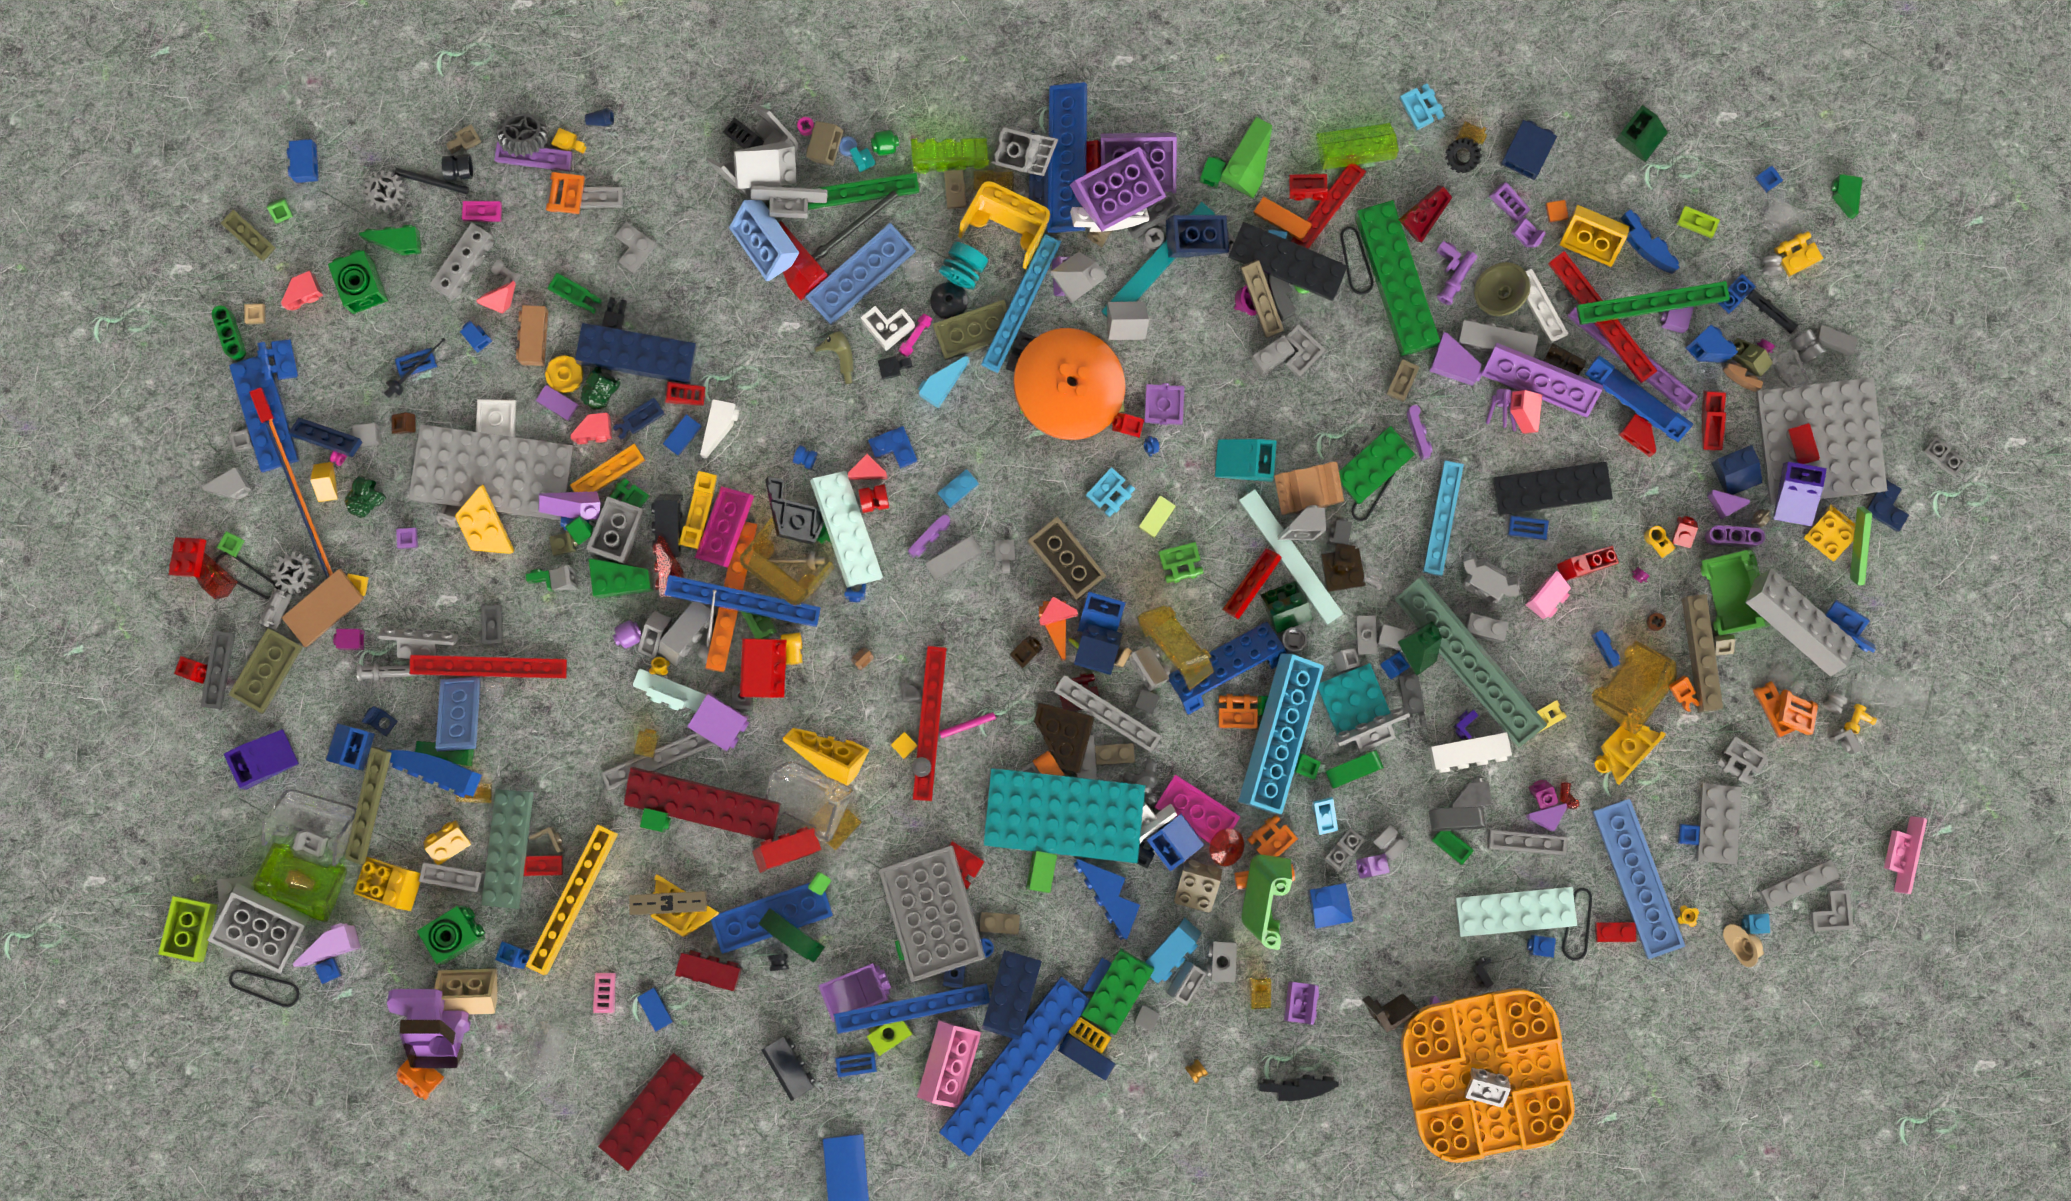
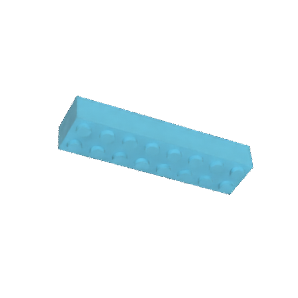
M1280 654L1238 802L1270 813H1283L1323 672V665L1293 654Z

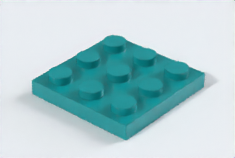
M1370 663L1319 683L1318 691L1337 736L1342 731L1355 729L1359 724L1372 722L1378 716L1391 714Z

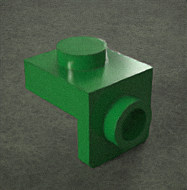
M534 569L531 570V573L526 574V581L528 583L546 582L547 590L550 592L554 591L551 587L549 570Z

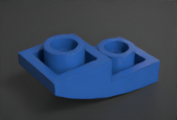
M1741 274L1728 287L1730 300L1719 302L1718 304L1730 314L1756 286Z

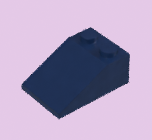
M1173 215L1165 221L1168 258H1187L1229 253L1226 215Z

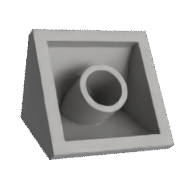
M1107 302L1108 340L1146 339L1149 316L1145 302Z

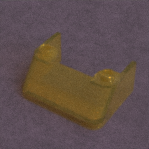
M772 516L741 554L740 563L747 571L785 601L797 606L817 591L835 567L829 561L817 577L807 574L797 582L777 565L770 562L769 558L775 550L773 543L767 539L775 528Z
M1163 605L1142 612L1136 618L1144 636H1151L1183 675L1189 690L1214 672L1209 660L1211 655L1205 648L1201 649L1175 618L1176 613L1170 606L1166 607Z

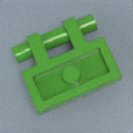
M1196 542L1158 552L1163 571L1171 569L1172 572L1171 575L1165 576L1166 583H1178L1182 579L1189 577L1193 579L1197 578V575L1204 574L1202 567H1194V563L1200 561ZM1188 566L1186 571L1178 572L1177 567Z

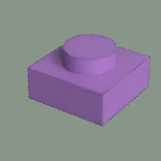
M417 528L396 529L398 549L418 548Z

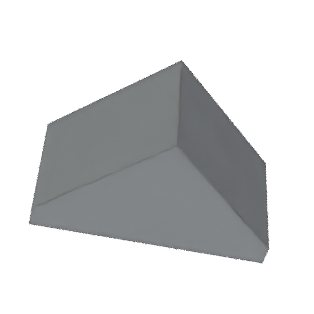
M567 565L549 571L552 590L579 589L577 573L572 567Z

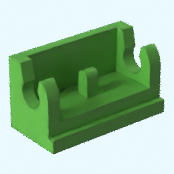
M742 612L755 638H768L777 633L769 617Z
M1040 851L1032 852L1026 889L1046 893L1051 892L1057 859L1056 854Z

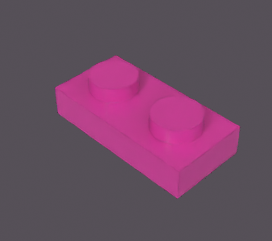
M463 201V221L501 222L502 203L500 201Z

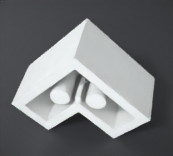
M874 306L861 317L863 325L885 351L915 328L913 320L903 309H900L887 320L879 309Z

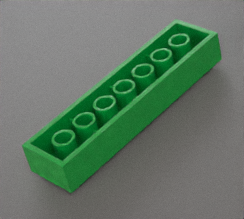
M1391 200L1358 210L1355 214V220L1400 356L1404 357L1437 347L1440 339L1401 222L1398 220L1399 216L1394 201Z

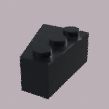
M660 494L651 504V512L655 514V521H652V533H655V540L652 541V551L655 552V557H679L681 555V545H679L682 534L680 500H683V495Z

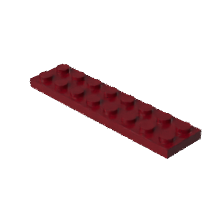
M636 767L630 768L624 800L625 806L642 810L646 808L668 813L670 817L764 840L771 839L772 841L775 837L781 806L780 802Z

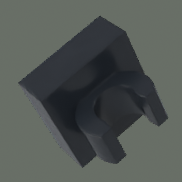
M1142 842L1139 847L1137 864L1148 869L1155 853H1153L1154 849L1152 847L1149 851L1144 849L1145 843Z

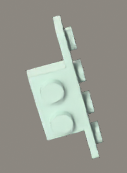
M644 669L638 670L633 683L634 687L646 691V695L651 697L650 700L657 703H668V707L674 710L686 707L697 712L707 694L659 675H652Z

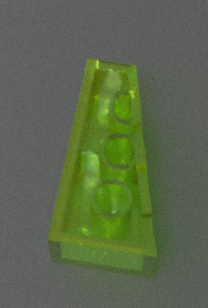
M946 138L942 142L934 141V139L918 142L917 139H911L914 172L925 174L930 170L944 172L954 168L955 170H965L966 167L982 169L985 166H989L987 138H962L960 142L953 138Z

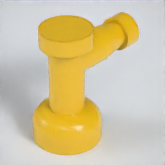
M1855 704V711L1851 721L1845 723L1844 729H1852L1854 734H1859L1860 726L1858 723L1860 719L1874 725L1877 718L1865 713V706Z

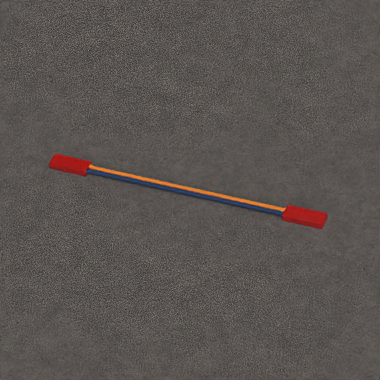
M260 387L249 393L261 423L266 425L327 579L333 574L274 427V416L263 388Z

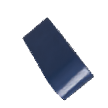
M1067 1034L1058 1049L1059 1052L1105 1081L1116 1063L1070 1034Z

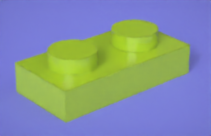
M1684 206L1676 225L1712 239L1720 219Z

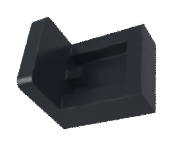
M1482 956L1471 967L1476 974L1474 976L1475 981L1479 986L1483 985L1484 988L1494 984L1483 968L1493 961L1491 957L1485 958Z

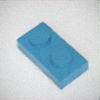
M966 469L937 494L951 508L977 487L979 483Z

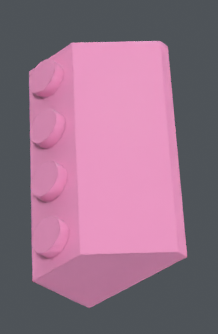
M938 1021L918 1091V1098L954 1108L961 1104L982 1032Z

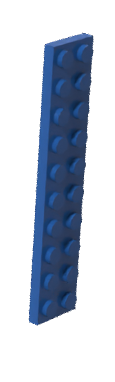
M1060 976L1025 1021L1020 1039L1012 1038L942 1126L939 1133L970 1157L1078 1020L1090 999Z

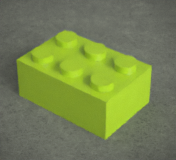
M172 896L158 954L192 962H204L209 943L207 940L212 931L218 904L181 896Z

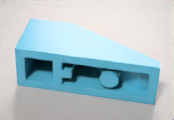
M964 356L930 376L927 381L923 380L918 388L920 390L919 396L939 408L968 365L969 357Z

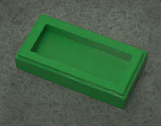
M1438 831L1431 840L1460 865H1463L1474 851L1451 831Z

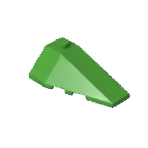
M1258 117L1254 119L1222 173L1221 182L1254 198L1263 181L1273 125Z

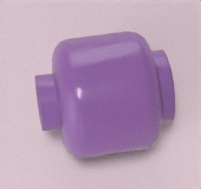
M629 620L616 626L615 634L612 636L617 646L621 644L626 649L640 642L642 631L637 622L633 623Z

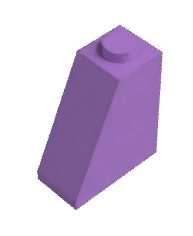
M1444 332L1440 338L1430 372L1471 386L1476 381L1479 382L1483 372L1480 370L1481 363L1448 333Z

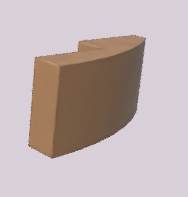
M1732 362L1723 368V372L1738 385L1753 392L1759 391L1762 388L1763 381L1758 380V377L1753 375L1745 376L1747 369L1743 368L1741 364Z

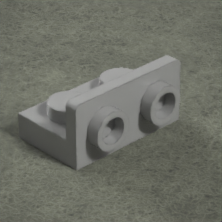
M1471 1068V1079L1464 1093L1465 1098L1503 1108L1511 1090L1509 1078L1502 1074L1487 1072L1484 1069Z

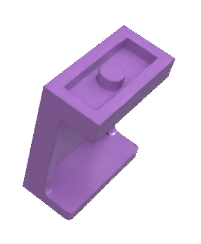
M709 692L687 727L727 751L730 747L734 748L739 740L737 735L740 731L744 732L747 728L749 716L741 714L715 698L716 695Z

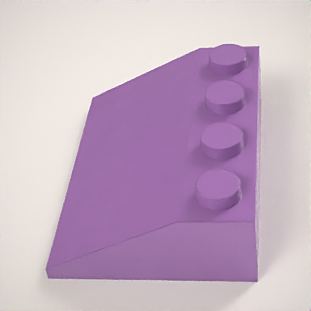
M1176 133L1100 134L1101 166L1140 146L1163 191L1176 193Z
M1140 146L1070 184L1079 203L1101 232L1166 198Z

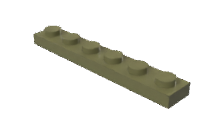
M371 747L344 858L360 865L366 861L392 754L378 747Z

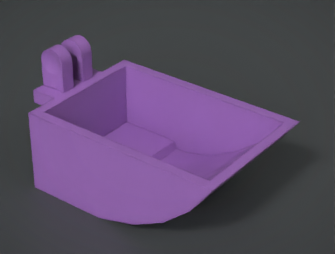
M875 963L818 985L832 1022H835L833 1014L871 1007L888 1000L887 995H890L889 988H891L885 970H881L879 965L875 966Z

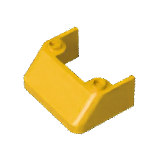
M984 182L960 223L958 237H963L969 224L981 228L991 219L1022 234L1020 246L1023 250L1027 251L1022 268L1026 269L1039 246L1049 222L1050 211L1045 206L994 182Z

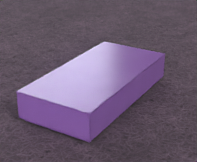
M545 385L536 399V402L567 421L570 420L579 406Z

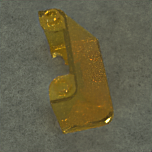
M1635 641L1632 646L1629 645L1624 653L1626 662L1606 688L1603 686L1596 688L1592 694V700L1596 706L1633 734L1639 732L1670 691L1669 685L1675 682L1677 678L1676 661L1638 641Z

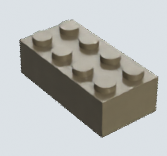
M1058 516L1028 540V545L1075 602L1106 579L1105 573Z

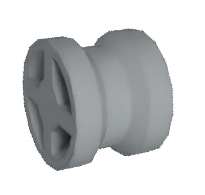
M1151 228L1146 233L1145 245L1151 250L1159 249L1163 244L1164 234L1158 228Z
M1781 256L1762 258V262L1765 265L1763 269L1764 275H1778L1782 273V268L1780 267L1782 262Z
M1829 692V699L1824 702L1823 707L1833 713L1841 714L1843 711L1842 707L1847 703L1848 699L1838 693Z

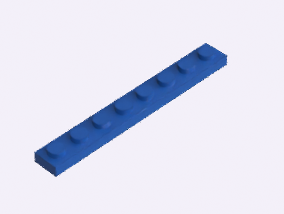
M672 575L668 576L665 590L666 596L712 605L713 590L715 589L717 592L715 594L714 606L817 627L821 607Z
M986 983L836 1013L833 1016L836 1032L841 1034L989 1004L990 996Z

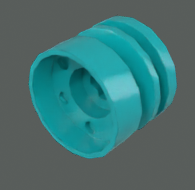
M955 241L948 252V255L953 260L944 259V265L940 267L939 272L950 282L973 290L976 286L974 281L979 280V276L974 271L983 272L989 260L973 247Z

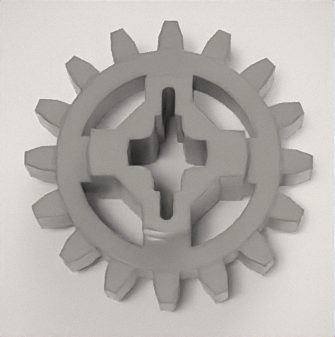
M382 170L381 175L374 172V178L368 177L370 183H364L368 189L363 190V193L368 195L365 197V200L370 202L369 205L372 208L376 206L375 209L380 212L383 208L385 212H388L389 207L393 211L395 210V204L401 206L399 200L405 199L402 193H405L406 190L402 187L404 183L397 174L394 176L389 171L386 175V172ZM383 187L385 188V191H386V195H387V196H385V195L383 194V193H384Z
M286 552L285 558L279 556L280 562H274L273 565L276 566V569L271 570L276 575L272 577V580L278 581L275 586L278 588L282 587L281 591L286 592L288 590L291 594L294 593V590L301 593L302 587L308 589L307 582L313 583L310 576H315V573L310 571L314 566L308 565L311 560L308 558L304 559L305 555L301 553L298 555L296 552H292V555ZM294 561H299L302 565L297 566ZM284 580H289L292 585H287Z

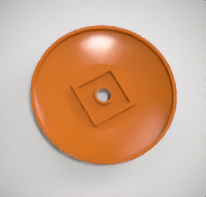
M1059 328L1047 331L1036 337L1025 347L1015 366L1014 392L1021 411L1036 428L1055 438L1079 440L1094 436L1111 424L1122 407L1125 396V377L1122 366L1112 349L1104 341L1089 332L1074 328ZM1073 377L1076 380V386H1070L1067 383V378Z

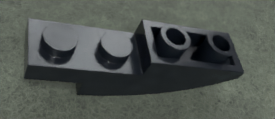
M1303 1074V1078H1298L1297 1085H1294V1081H1283L1282 1084H1275V1080L1263 1079V1082H1258V1091L1277 1093L1276 1100L1300 1101L1330 1092L1339 1086V1082L1334 1081V1077L1322 1076L1321 1080L1314 1079L1315 1075Z

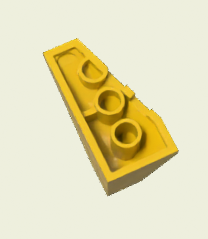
M792 728L783 737V741L828 778L846 787L857 776L869 752L868 748L853 741L834 740L835 737L832 736L823 738L817 736L815 732Z

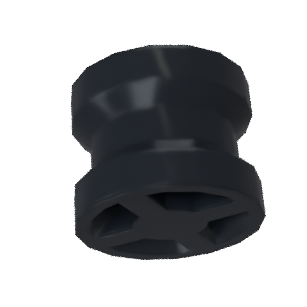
M788 953L768 956L771 961L770 971L789 969L786 961Z

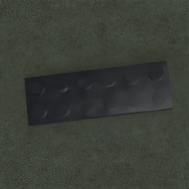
M1246 222L1242 223L1228 258L1243 264L1259 260L1264 273L1330 301L1334 300L1348 265Z
M1607 461L1493 478L1499 515L1613 499Z

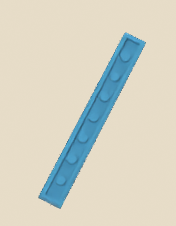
M1044 234L982 361V366L996 373L999 372L1061 241Z

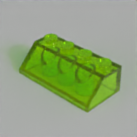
M1390 123L1316 134L1322 170L1346 167L1350 164L1359 165L1393 160L1397 158L1399 152L1396 133Z

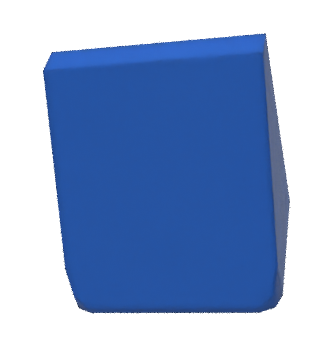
M1400 651L1380 664L1391 680L1410 667Z

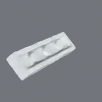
M1530 269L1526 271L1531 285L1526 301L1549 343L1552 344L1567 336L1568 332L1534 271Z

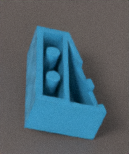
M1186 918L1181 921L1177 928L1168 935L1165 941L1145 961V963L1154 968L1150 977L1157 984L1161 980L1165 982L1172 975L1170 970L1174 966L1178 968L1185 960L1183 956L1187 952L1191 954L1198 946L1196 942L1202 933Z

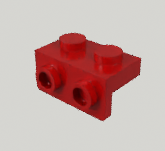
M1327 174L1289 175L1290 199L1302 201L1305 198H1312L1313 200L1327 198Z

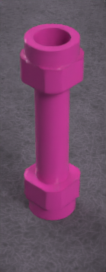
M924 313L917 320L919 324L907 342L902 343L899 353L905 357H908L913 352L912 347L924 328H929L932 318Z

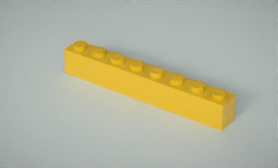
M597 824L526 967L542 975L548 974L618 833Z

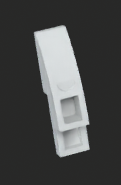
M1072 207L1070 213L1074 227H1089L1090 232H1101L1083 207ZM1147 208L1104 231L1124 229L1149 221Z

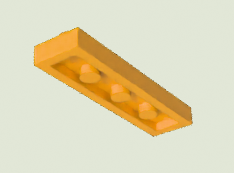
M633 444L573 482L570 486L574 492L599 491L646 460L637 446Z

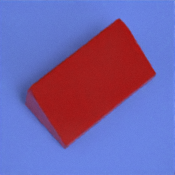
M1810 423L1788 429L1799 464H1808L1820 460Z

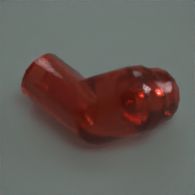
M1561 782L1560 801L1563 804L1566 803L1567 808L1571 810L1577 809L1580 802L1570 794L1571 783Z

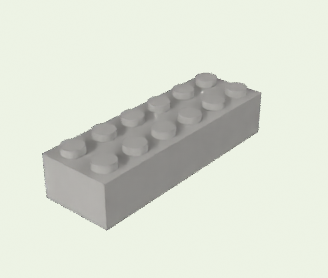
M1772 568L1755 578L1746 603L1829 676L1848 666L1856 643L1851 636L1847 635L1836 623L1832 622Z

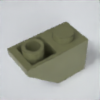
M1740 338L1733 342L1738 353L1732 359L1741 364L1743 368H1746L1748 372L1761 377L1773 364L1766 349Z

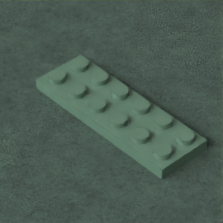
M496 789L481 903L483 906L520 908L533 792Z

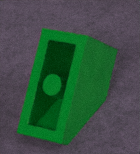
M1840 174L1831 183L1832 198L1846 216L1853 219L1859 213L1863 177Z

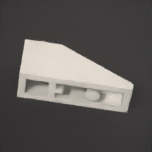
M712 400L700 453L702 458L707 459L733 427L734 421L738 420L739 410H737L735 404Z

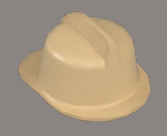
M1729 924L1725 927L1723 936L1731 951L1742 965L1746 967L1755 966L1758 958L1764 954L1761 940L1754 934H1747L1745 930L1736 924Z

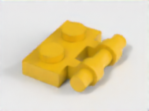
M1809 231L1803 234L1799 233L1795 235V238L1789 241L1785 240L1780 243V246L1774 248L1777 255L1782 252L1785 255L1781 265L1788 277L1824 259L1815 242L1807 245L1806 240L1811 238ZM1798 245L1800 250L1793 253L1791 248Z

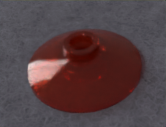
M1226 828L1220 830L1210 842L1209 853L1211 859L1216 864L1224 867L1235 864L1243 854L1244 839L1235 829Z

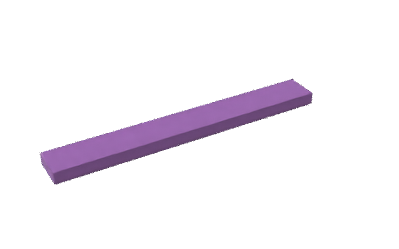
M1575 306L1567 317L1623 361L1594 323L1579 324L1577 308ZM1646 355L1657 369V372L1646 379V381L1686 412L1698 396Z

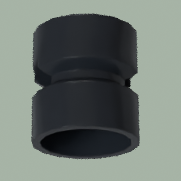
M470 154L458 155L457 158L454 155L442 157V173L445 181L456 180L457 177H460L461 180L473 179V163Z

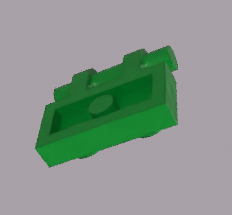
M623 478L620 483L617 482L614 486L615 490L609 496L610 498L617 500L620 494L623 493L625 496L621 500L622 502L642 508L650 497L634 484L628 490L626 486L630 481L626 478Z

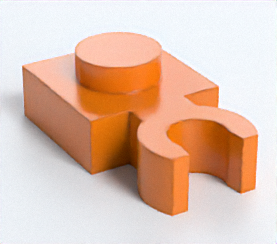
M1682 676L1669 685L1676 701L1682 702L1684 710L1691 711L1689 708L1691 702L1693 705L1699 706L1698 700L1692 697L1696 692L1688 677Z

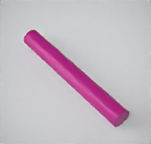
M994 712L939 732L941 738H945L995 720L996 717Z

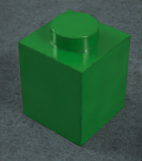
M1213 156V158L1208 157L1200 177V183L1217 189L1226 166L1223 159Z
M644 808L640 827L664 833L666 829L669 830L671 818H669L668 813Z

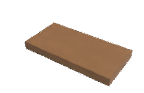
M338 569L281 618L302 645L308 647L364 600V597L343 570Z

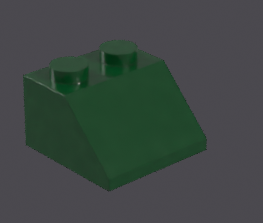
M1433 621L1415 629L1398 641L1416 676L1437 662L1442 637Z

